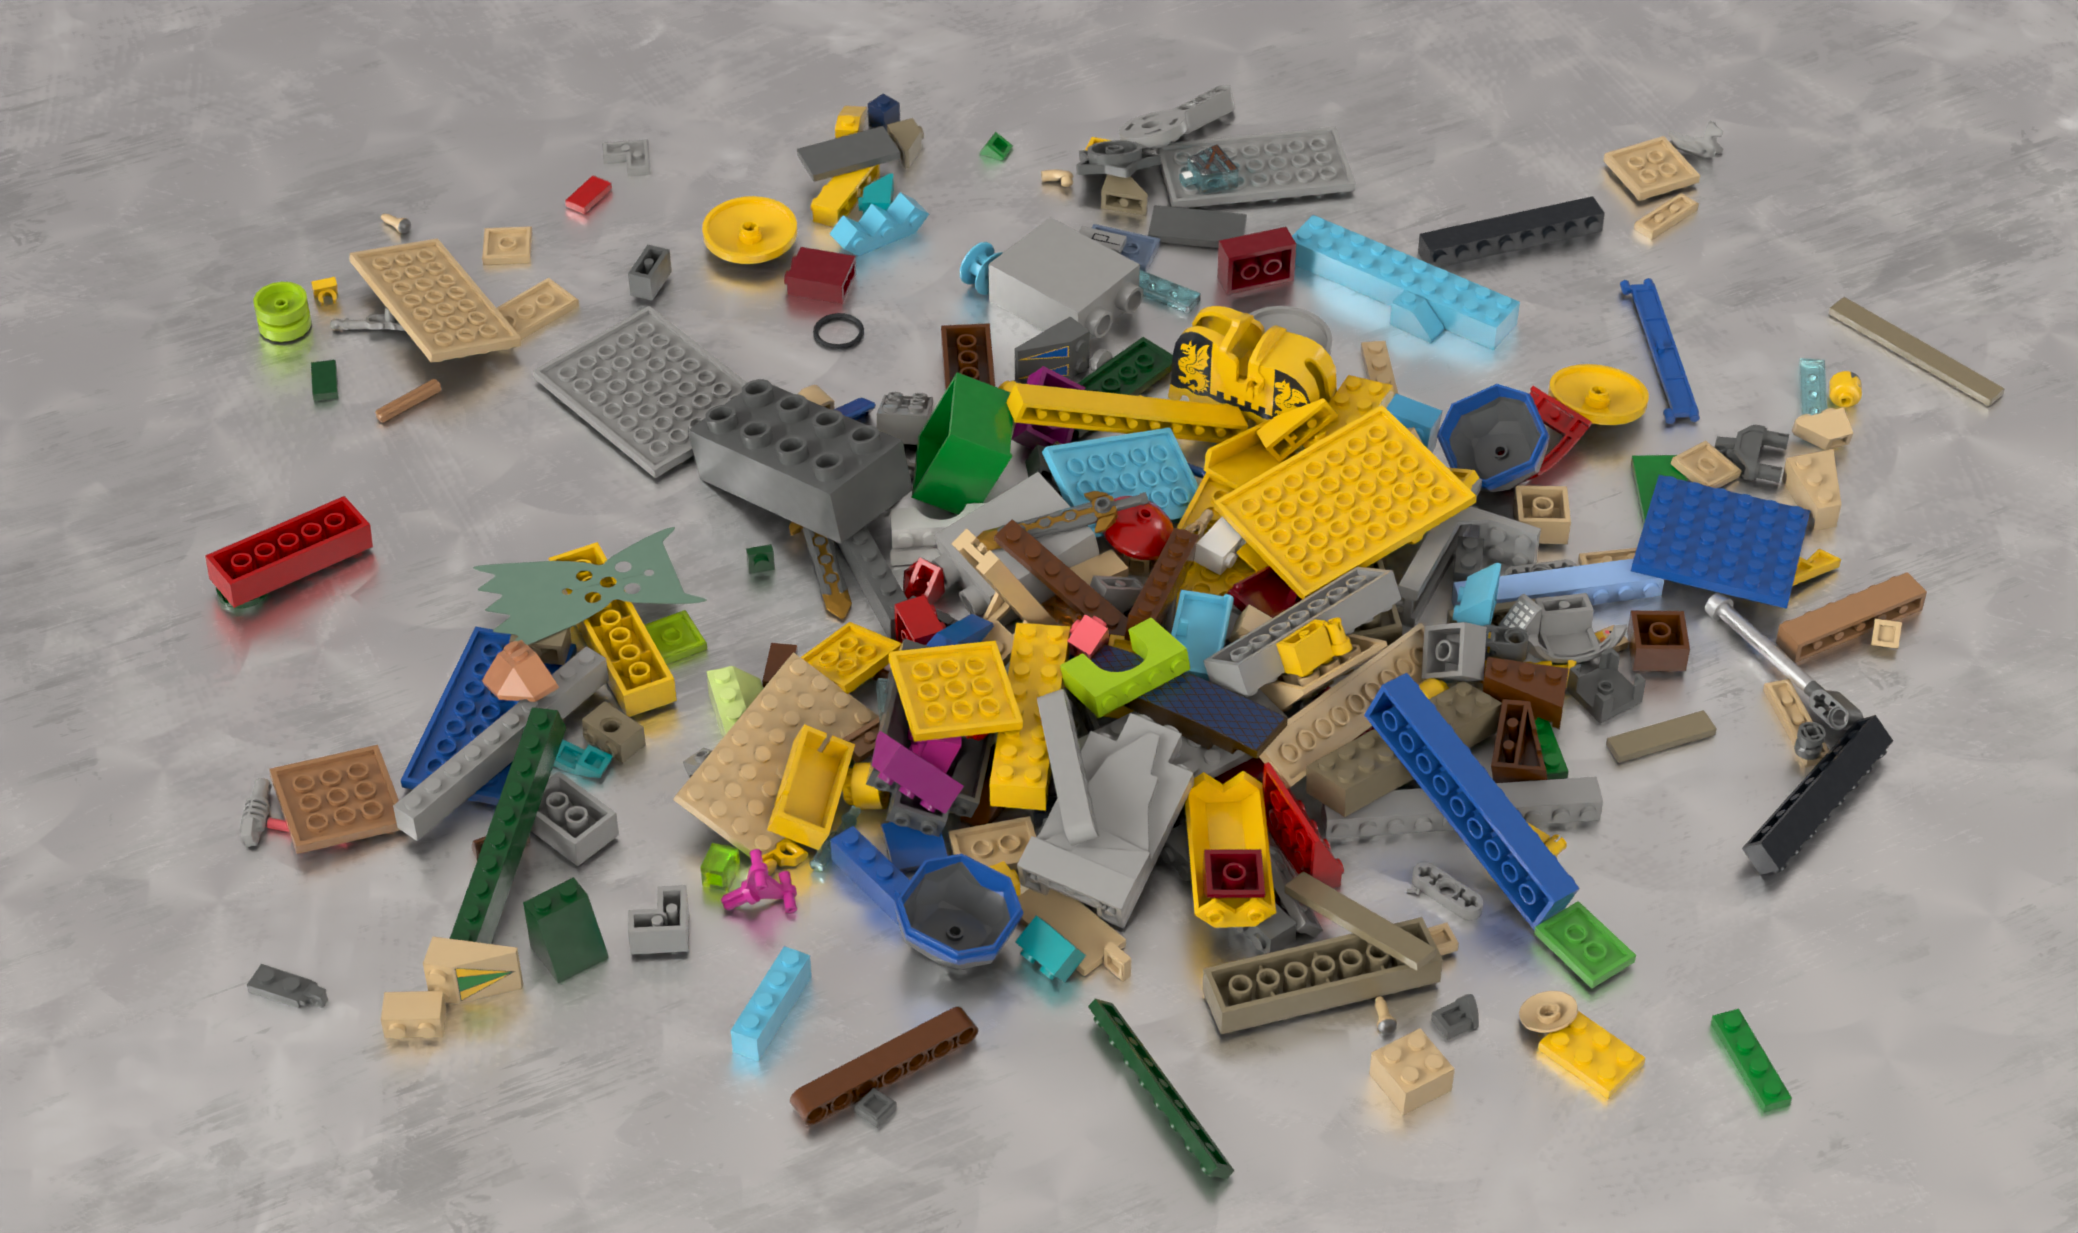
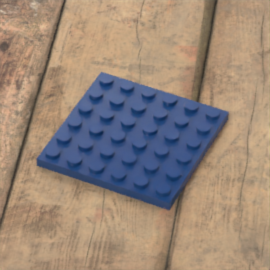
M1659 475L1631 571L1787 609L1810 510L1799 506L1777 503L1774 500L1752 497L1748 494L1730 492L1723 488H1713L1697 482L1679 480L1672 476Z

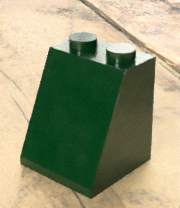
M574 877L523 902L530 947L558 983L609 958L590 899Z

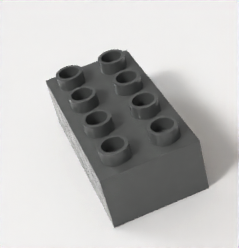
M757 379L746 383L742 387L740 394L724 405H718L709 409L705 415L706 418L688 430L701 480L840 544L913 490L902 440L879 431L875 426L865 425L844 416L838 410L828 409L809 401L803 395L793 394L774 386L768 380Z

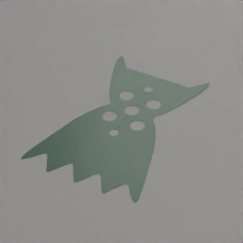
M675 527L666 528L634 543L613 555L602 565L573 561H540L489 564L473 567V569L495 575L493 579L479 587L478 591L502 595L500 599L486 608L485 611L510 615L493 632L517 635L518 637L514 641L522 640L527 645L584 621L608 606L613 600L618 599L633 603L691 604L707 600L702 597L686 594L683 591L663 544V541L675 530ZM625 561L632 565L631 569L627 572H618L615 569L616 564ZM586 570L593 574L592 578L588 581H579L576 578L577 573ZM646 570H653L654 574L646 576L644 572ZM605 577H613L617 583L613 587L606 588L600 585V581ZM636 583L641 589L638 593L628 594L624 591V587L627 584ZM569 588L572 590V593L564 595L562 591ZM590 592H597L601 595V600L596 603H589L585 600V595Z

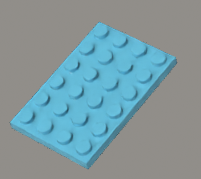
M1170 427L1047 446L1042 451L1062 497L1070 507L1090 502L1085 498L1084 493L1091 491L1108 493L1113 499L1120 496H1136L1146 492L1148 500L1158 505L1170 518L1172 524L1181 521L1199 487ZM1097 523L1088 525L1094 533ZM1103 532L1095 533V536L1101 537L1104 536Z

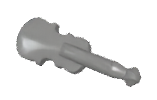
M385 307V314H372L365 320L333 319L330 323L332 329L341 327L346 330L393 329L405 331L387 307Z

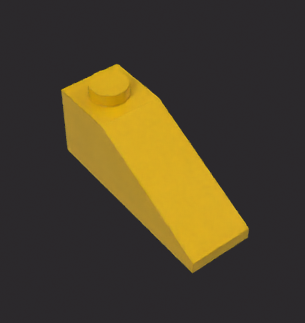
M844 106L837 117L835 139L862 132L867 107Z
M1323 398L1275 416L1256 433L1265 448L1278 462H1281L1339 415Z

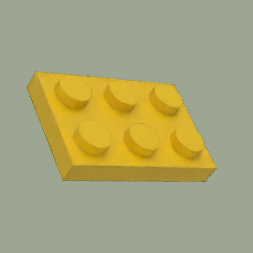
M1579 1011L1571 1024L1561 1030L1550 1032L1539 1042L1538 1046L1539 1051L1607 1099L1645 1063L1643 1055Z

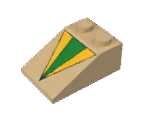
M432 937L423 961V968L428 991H443L445 1003L459 1004L522 989L523 979L518 949L516 947Z

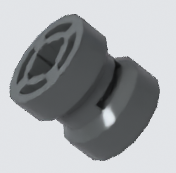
M1805 722L1799 726L1794 746L1795 753L1799 757L1806 760H1814L1821 755L1822 743L1826 735L1823 726L1816 722Z

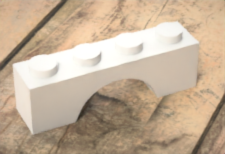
M986 503L967 504L959 515L945 520L928 518L922 515L916 507L890 509L892 548L937 546L934 534Z

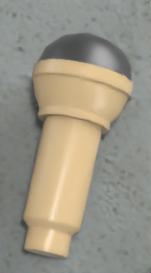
M385 213L381 216V219L385 223L394 226L398 233L406 234L411 229V222L407 218H396Z
M1381 996L1375 999V1007L1379 1017L1377 1029L1384 1035L1392 1034L1397 1029V1021L1390 1015L1384 998Z

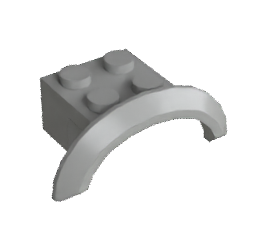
M1587 593L1535 598V603L1542 608L1539 636L1537 637V634L1529 635L1528 652L1534 658L1540 661H1552V664H1567L1568 660H1574L1576 663L1590 661L1600 657L1603 651L1611 647L1614 648L1624 637L1627 624L1614 626L1611 634L1599 644L1592 628L1594 609Z

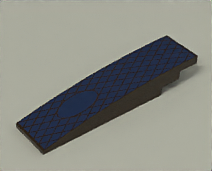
M1106 644L1090 658L1099 668L1109 672L1127 671L1137 667L1144 661L1138 654ZM1187 672L1123 705L1139 714L1150 717L1154 722L1162 726H1173L1183 737L1208 750L1215 745L1234 754L1238 749L1256 759L1286 728L1288 722L1287 717Z

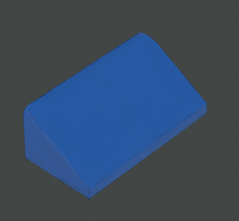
M858 398L833 410H838L842 415L858 420L869 415L875 409L876 404L865 398Z

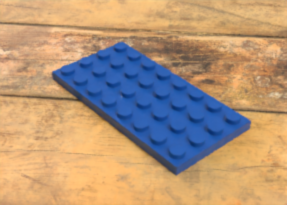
M475 626L400 780L402 788L413 790L519 702L499 700L482 682L497 654L503 651L504 647L509 644L511 634L493 632V629ZM571 643L565 663L576 655V644ZM543 663L551 675L563 666ZM512 762L467 800L497 805Z

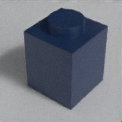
M881 94L867 104L868 126L872 128L883 126L887 131L888 124L900 121V102L891 97Z

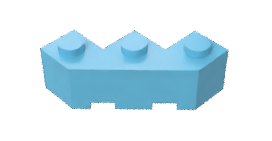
M900 192L887 211L871 204L859 222L843 215L830 232V235L843 249L861 256L916 233L929 216V213L915 199Z

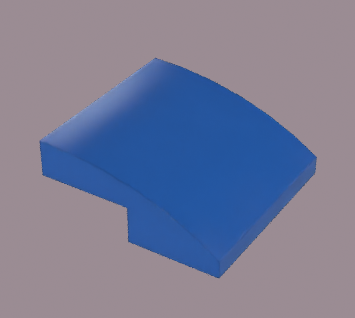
M893 822L881 824L886 851H888L890 861L901 872L917 870L925 860L948 856L942 832L937 837L926 835L919 830L909 827L898 826Z

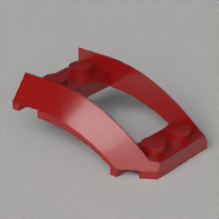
M1535 386L1530 388L1531 392L1529 394H1531L1543 423L1564 437L1544 457L1539 472L1528 480L1540 476L1558 463L1592 425L1590 420ZM1501 451L1497 455H1503L1505 451Z

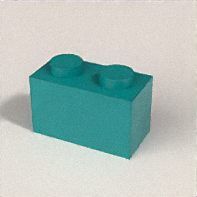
M1037 915L1015 941L1023 949L1020 954L1032 964L1038 961L1042 965L1039 970L1052 981L1057 977L1066 982L1086 957L1082 951Z

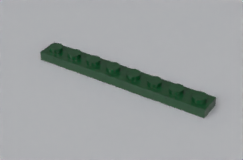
M1094 999L1088 1008L1095 1016V1023L1106 1031L1109 1035V1042L1124 1056V1063L1134 1070L1139 1077V1084L1150 1092L1154 1098L1155 1106L1169 1118L1168 1123L1170 1127L1182 1136L1186 1149L1200 1161L1201 1170L1210 1177L1215 1176L1228 1179L1235 1170L1113 1003Z

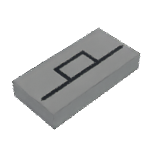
M1084 226L1079 230L1080 233L1121 254L1126 244V236Z

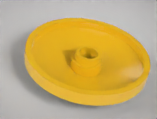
M759 196L738 197L717 205L707 214L702 226L703 240L706 247L715 256L723 260L740 264L762 263L783 255L792 247L797 238V221L793 212L779 201Z
M1596 364L1573 365L1557 371L1552 376L1548 389L1549 396L1590 420L1592 424L1619 425L1635 421L1645 413L1649 400L1647 388L1637 378L1622 370Z

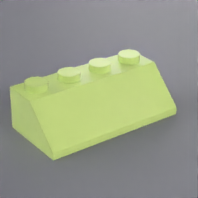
M734 666L706 671L708 693L722 738L764 689L760 678Z

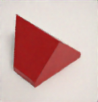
M919 557L918 561L904 570L903 592L907 600L912 596L919 597L924 595L928 603L934 605L945 593L943 568Z

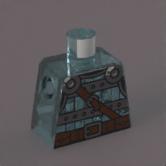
M1216 144L1190 156L1187 159V171L1180 173L1179 179L1183 187L1194 184L1200 193L1207 194L1237 188L1239 169L1219 145Z

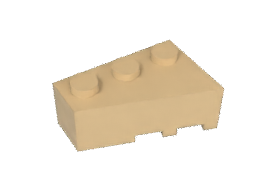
M1834 450L1786 458L1782 481L1797 506L1810 510L1808 524L1812 531L1837 527L1842 504Z

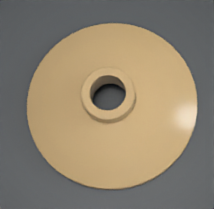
M1546 991L1528 998L1520 1008L1519 1017L1521 1023L1529 1030L1541 1033L1554 1032L1567 1027L1574 1021L1578 1013V1006L1575 999L1567 993Z

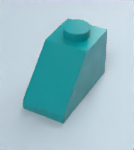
M887 174L864 187L863 197L858 199V211H863L864 215L871 204L887 211L893 203L894 197L893 174Z

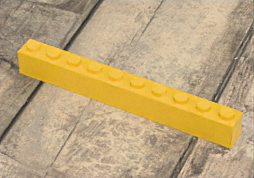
M1021 383L1014 384L1006 402L1015 423L1124 434L1170 427L1176 439L1221 443L1246 431L1248 428L1240 408L1227 405Z

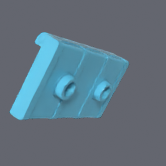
M1181 590L1171 635L1187 648L1190 670L1187 673L1209 682L1203 660L1224 648L1234 601L1231 595L1224 594V596L1188 590Z

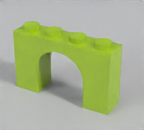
M1149 618L1129 629L1132 650L1144 659L1137 667L1123 672L1105 671L1095 665L1083 653L1060 665L1064 686L1098 718L1190 670L1187 648L1153 618Z

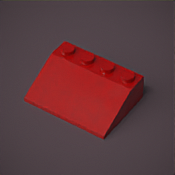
M1270 762L1265 763L1262 788L1267 830L1297 876L1304 871L1333 889L1341 887L1342 874H1344L1341 860L1335 858L1331 852L1329 842L1319 834L1317 824L1306 814L1303 802L1297 800Z

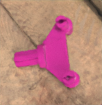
M760 849L750 851L752 865L750 866L747 879L741 883L740 888L725 894L721 898L724 908L732 910L747 902L753 905L759 902L760 899H783L785 912H796L795 897L797 891L796 887L792 885L790 872H780L778 874L780 883H778L768 875V867L763 863L762 851Z

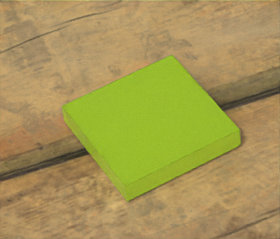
M686 610L645 624L666 665L708 650L707 642Z

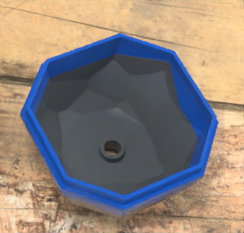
M1500 384L1492 385L1452 403L1437 434L1450 468L1475 470L1479 478L1482 479L1480 491L1485 492L1510 490L1537 474L1549 445V434L1531 394ZM1505 451L1503 455H1497L1499 452Z
M964 854L925 860L894 903L899 928L906 944L941 966L959 970L991 964L1023 916V910L1011 878Z

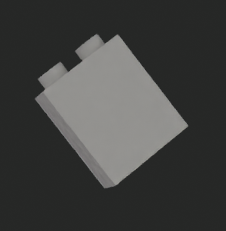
M1050 217L989 263V301L1043 331L1068 317H1072L1090 331V340L1093 337L1101 338L1108 332L1113 321L1125 312L1128 314L1133 313L1139 307L1143 299V289L1139 287L1140 264Z
M1037 472L934 534L940 556L932 560V563L943 568L944 585L946 587H950L956 582L963 590L959 592L963 605L969 614L980 617L986 613L995 591L952 545L953 541L966 528L977 537L983 531L1006 525L1012 519L1015 522H1020L1069 508L1070 506ZM1088 525L1035 538L1069 568L1100 555L1095 533ZM1003 548L991 551L1039 604L1056 595ZM1011 609L999 622L1006 626L1019 617Z

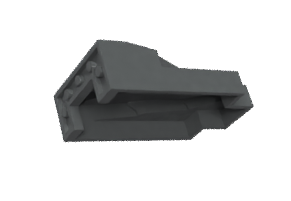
M904 639L899 651L930 647ZM890 667L884 694H887L879 731H882L909 749L911 746V740H908L909 724ZM989 733L980 741L961 736L962 745L946 774L964 787L946 814L938 809L934 813L920 805L922 799L915 795L911 799L899 791L901 785L895 781L891 786L877 777L880 771L872 766V756L866 785L880 791L892 793L886 820L901 827H909L919 830L926 835L939 837L947 823L949 811L954 812L958 816L971 818L979 805L994 733Z

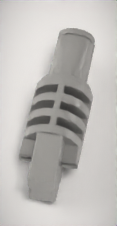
M265 778L255 780L253 793L246 800L239 831L247 847L257 846L260 836L265 830L270 810L268 797L272 788L270 781Z

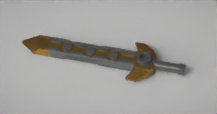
M1091 491L1084 493L1085 498L1090 501L1088 503L1016 523L1034 538L1065 532L1097 523L1095 533L1106 531L1116 522L1118 517L1117 511L1139 505H1147L1149 501L1146 492L1114 501L1113 497L1108 495V493ZM1005 525L985 530L976 538L987 547L988 551L1000 549L1002 547L993 540L994 536Z
M791 522L789 530L792 536L801 532L803 528L826 609L838 618L844 619L852 602L845 579L842 576L833 540Z

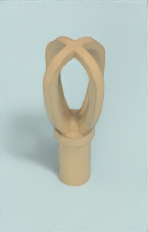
M1209 509L1204 510L1200 518L1188 525L1185 530L1191 533L1199 531L1197 534L1199 535V541L1204 536V531L1213 517V512Z

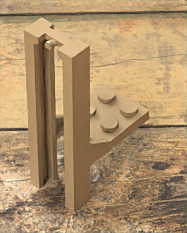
M967 528L953 541L952 545L995 591L983 619L992 622L994 627L981 642L996 641L1005 667L1010 662L1014 634L1012 635L999 621L1011 609L1023 623L1059 625L1002 561L990 550L988 551L987 547L982 542L980 543Z

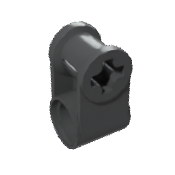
M1484 625V627H1487L1485 660H1487V657L1523 662L1527 658L1529 635L1526 630L1519 627ZM1489 632H1491V638H1490V639L1488 638Z

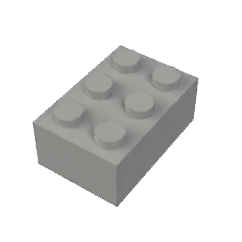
M560 771L549 778L531 832L579 866L619 835L616 812Z

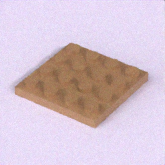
M378 745L269 769L270 778L297 854L400 830L397 828L393 808L399 799Z

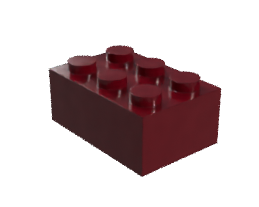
M1287 227L1219 240L1217 278L1225 293L1230 295L1294 281L1296 242Z

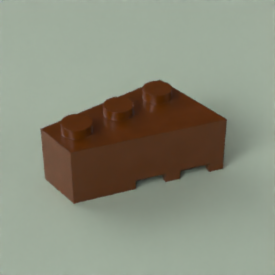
M1487 657L1482 692L1501 703L1503 699L1530 701L1534 720H1537L1539 717L1551 722L1552 727L1560 730L1569 669Z
M1507 699L1502 701L1491 763L1492 778L1495 783L1547 780L1546 767L1530 701Z

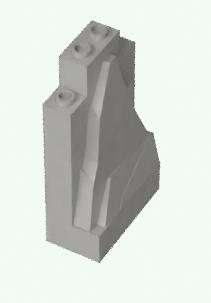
M1130 713L1117 741L1109 734L1103 732L1097 734L1091 731L1081 750L1099 837L1071 846L1065 833L1057 798L1041 832L1037 837L1031 836L1017 864L1021 885L1046 896L1049 890L1052 889L1093 906L1097 909V915L1100 919L1124 929L1194 785V775L1188 767L1182 764L1173 765L1182 747V734L1173 726H1161L1154 723L1146 715L1140 714L1137 716Z

